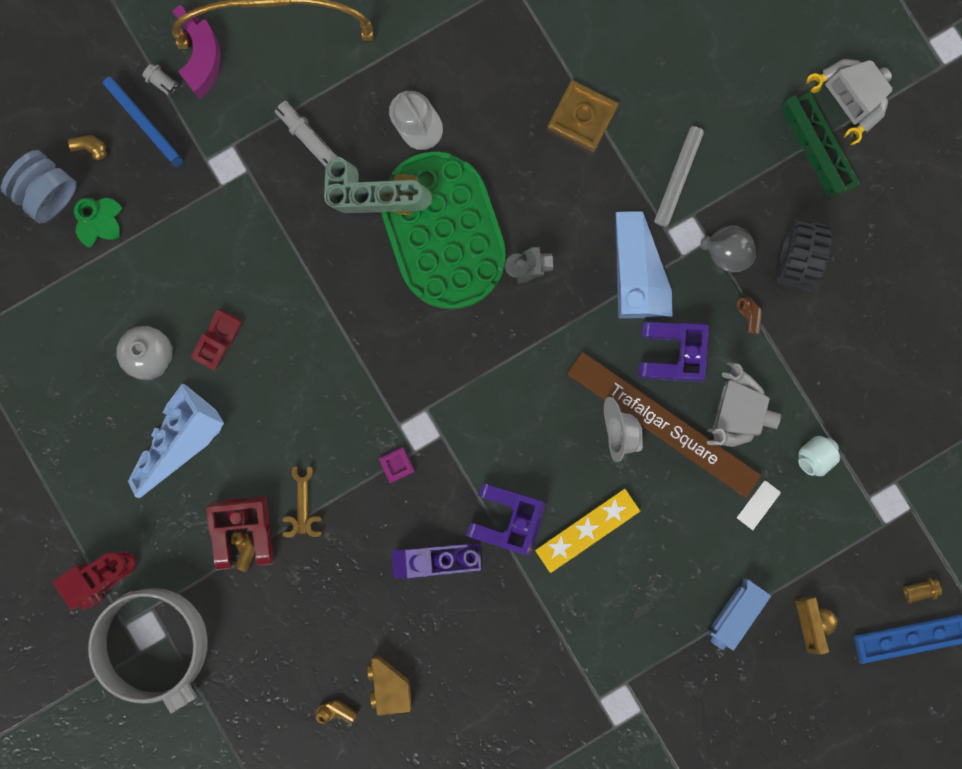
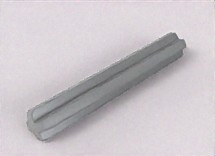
M692 126L689 129L654 220L660 226L667 227L671 220L704 134V130L696 126Z

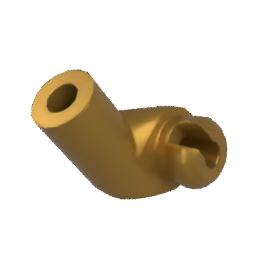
M93 135L68 139L71 152L86 149L92 152V157L95 160L104 159L107 156L104 142Z
M236 531L231 536L232 544L236 545L240 553L235 568L248 572L255 555L254 543L247 532Z
M334 700L322 704L317 709L315 718L320 724H326L329 720L338 717L352 724L358 712L341 701Z

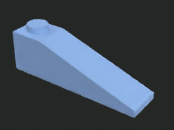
M181 384L167 403L163 411L166 417L160 429L155 428L151 434L154 438L149 451L142 452L128 480L137 498H141L205 448L214 436L218 435L224 424L216 409L184 384Z

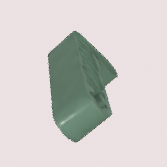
M332 158L326 165L325 202L341 213L421 211L431 204L432 194L430 190L417 181L358 182L359 174L357 168L343 158ZM345 168L344 174L340 177L341 170ZM394 191L393 198L387 202L388 195ZM369 193L368 199L363 202L364 195ZM344 194L343 200L338 203L339 197Z

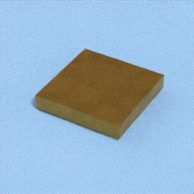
M571 80L547 128L594 152L619 103Z

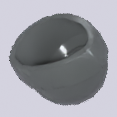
M728 225L721 227L712 237L705 236L700 241L701 248L709 251L714 264L723 271L741 272L746 270L753 264L756 257V246L753 238L745 229L738 226Z

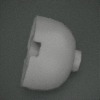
M137 326L127 330L120 337L116 347V358L120 367L128 375L140 380H152L161 376L169 363H171L173 348L169 338L160 330L150 326Z

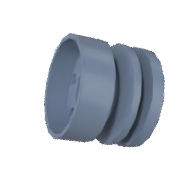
M33 150L18 159L8 170L1 184V192L18 206L22 205L23 211L38 223H45L59 214L69 203L76 190V181L62 169H55V163L47 159L39 150Z

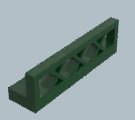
M811 92L798 98L795 95L787 99L780 108L829 199L831 200L859 186L860 182ZM804 101L808 103L811 109L809 118L800 104ZM812 125L822 129L824 133L822 141L818 138ZM824 148L834 151L836 155L834 164ZM837 171L845 173L850 184L844 186Z

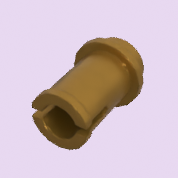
M928 578L927 582L903 587L905 598L909 604L928 598L935 600L938 596L942 595L941 586L937 579L932 580Z

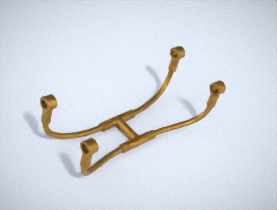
M225 0L204 5L185 13L175 21L172 35L176 39L178 49H189V34L184 33L180 28L183 23L200 14L234 6L252 8L311 4L333 8L350 14L360 21L362 41H373V26L357 10L330 0Z

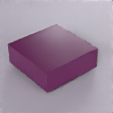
M404 447L379 458L389 483L415 472Z

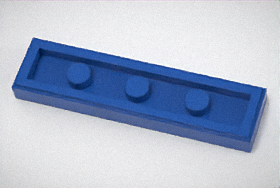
M106 78L102 82L104 86L176 168L183 163V159L113 78Z
M959 614L854 635L859 663L864 664L962 644V615Z

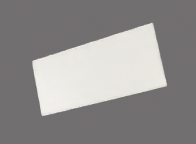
M764 481L738 515L737 519L754 530L781 492L767 481Z

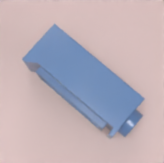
M743 578L742 587L738 586L712 624V632L707 630V633L712 636L710 642L723 651L726 647L734 651L771 595L750 580Z

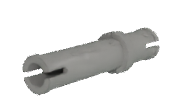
M287 101L282 102L277 107L278 109H275L274 113L290 128L289 132L293 136L296 135L325 167L332 158L338 157L308 125V120L305 117L302 118Z

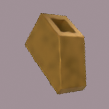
M373 656L372 663L367 664L369 680H374L375 690L370 691L371 707L376 708L377 715L410 712L412 704L409 680L382 657Z

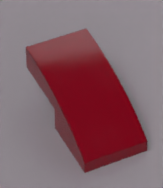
M217 309L206 333L202 334L191 358L212 370H216L244 321L222 309Z

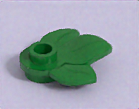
M92 198L79 200L74 208V215L78 220L76 234L79 240L85 246L91 248L98 236L107 240L119 238L120 227L114 217L121 212L122 207L110 198H103L98 201ZM87 208H92L93 210L90 216H85Z

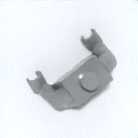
M727 362V365L731 367L730 374L723 372L722 376L733 381L728 380L724 382L713 429H708V432L714 434L713 441H707V444L735 447L751 442L754 436L761 434L763 426L777 429L781 414L767 410L769 397L764 395L763 388L743 371L740 364Z

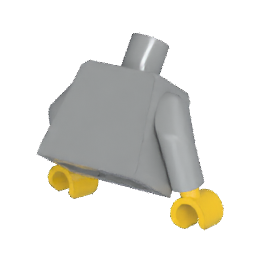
M842 59L823 70L824 73L821 75L811 74L806 84L813 80L817 81L819 85L813 87L810 91L811 93H817L822 88L823 82L828 80L825 85L854 125L860 124L857 128L847 130L843 135V138H845L850 132L855 133L856 140L850 144L854 145L861 140L862 133L865 130L868 132L884 117L888 105L887 96L892 92V87L888 83L891 81L892 75L887 68L878 69L874 62L870 60L861 63L858 60Z

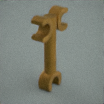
M293 467L292 476L297 481V519L294 517L283 518V522H291L293 524V530L291 532H283V536L293 537L296 534H309L312 537H319L322 535V532H314L311 525L315 521H322V518L313 516L308 519V481L313 476L312 467H307V475L301 478L298 475V467Z

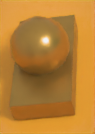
M816 597L795 599L807 652L819 655L828 653L829 650L825 636L832 634L837 628L835 614L827 609H818Z

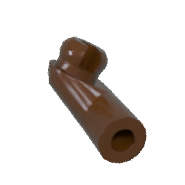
M740 297L736 302V307L747 319L746 333L759 335L762 310L750 297Z

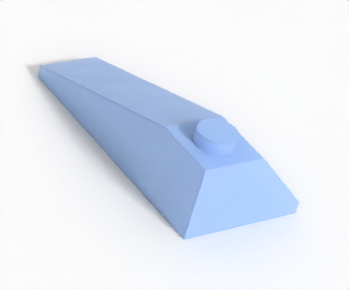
M616 212L618 318H672V290L643 212Z

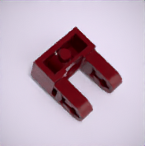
M266 496L212 501L206 507L209 534L212 539L214 562L217 570L232 568L233 561L229 530L248 528V531L252 530L258 566L273 563Z
M127 551L107 553L91 564L73 567L52 583L70 610L81 608L83 611L88 607L91 609L104 600L102 595L135 571L137 560L132 553Z

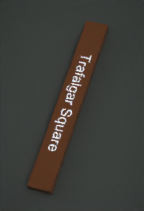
M581 353L567 373V376L605 401L607 397H613L622 413L633 415L639 421L641 427L742 497H748L762 476L718 445H708L707 441L711 440L585 353Z

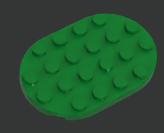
M427 152L405 160L392 172L388 181H394V177L397 174L414 175L418 183L430 190L432 201L425 210L414 211L409 215L382 212L384 224L402 277L409 289L419 299L429 305L441 309L470 307L482 301L494 290L500 281L505 266V244L486 187L480 175L470 164L451 156V154Z

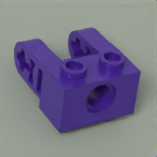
M642 323V338L680 341L681 347L678 365L639 363V378L705 383L709 325Z
M482 483L478 494L479 497L510 506L514 512L508 531L502 533L469 522L466 536L531 556L547 504Z

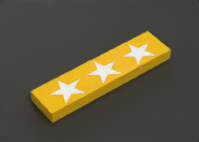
M623 489L535 551L549 572L552 573L639 513L640 510L627 491Z

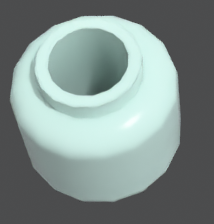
M815 436L799 450L798 463L808 475L824 476L840 461L839 447L831 438Z

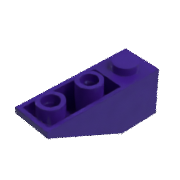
M479 543L392 550L393 577L414 578L481 571Z

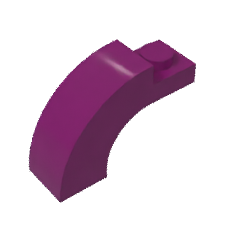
M181 5L172 10L177 19L187 13ZM195 16L182 24L183 28L192 38L193 52L189 62L178 72L200 100L211 89L218 76L221 56L218 41L206 19L200 22Z

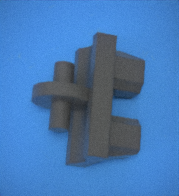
M531 247L521 254L516 253L509 256L505 261V269L510 276L517 278V283H526L544 275V272L552 271L553 256L552 254H540L539 247Z

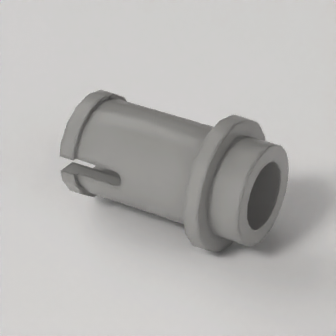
M150 64L143 72V77L146 78L145 81L148 84H154L167 96H171L176 90L175 87H178L179 83L161 71L159 65Z

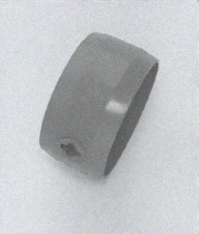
M160 588L130 591L111 602L102 611L92 628L88 648L92 670L102 686L113 695L134 703L147 704L163 700L169 712L173 713L197 698L190 683L200 672L206 658L208 643L206 627L197 609L187 599L175 592ZM136 597H154L168 602L183 615L190 627L193 638L192 661L184 678L171 690L147 692L136 689L123 681L110 663L107 652V635L110 624L117 612Z

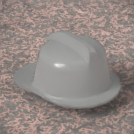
M405 91L398 94L392 100L389 107V116L404 141L410 147L417 150H427L434 147L440 141L443 134L442 122L431 103L423 94L416 91Z
M607 397L604 402V418L609 437V451L612 459L615 462H620L625 454L642 450V428L639 421L633 415L620 411L613 397Z

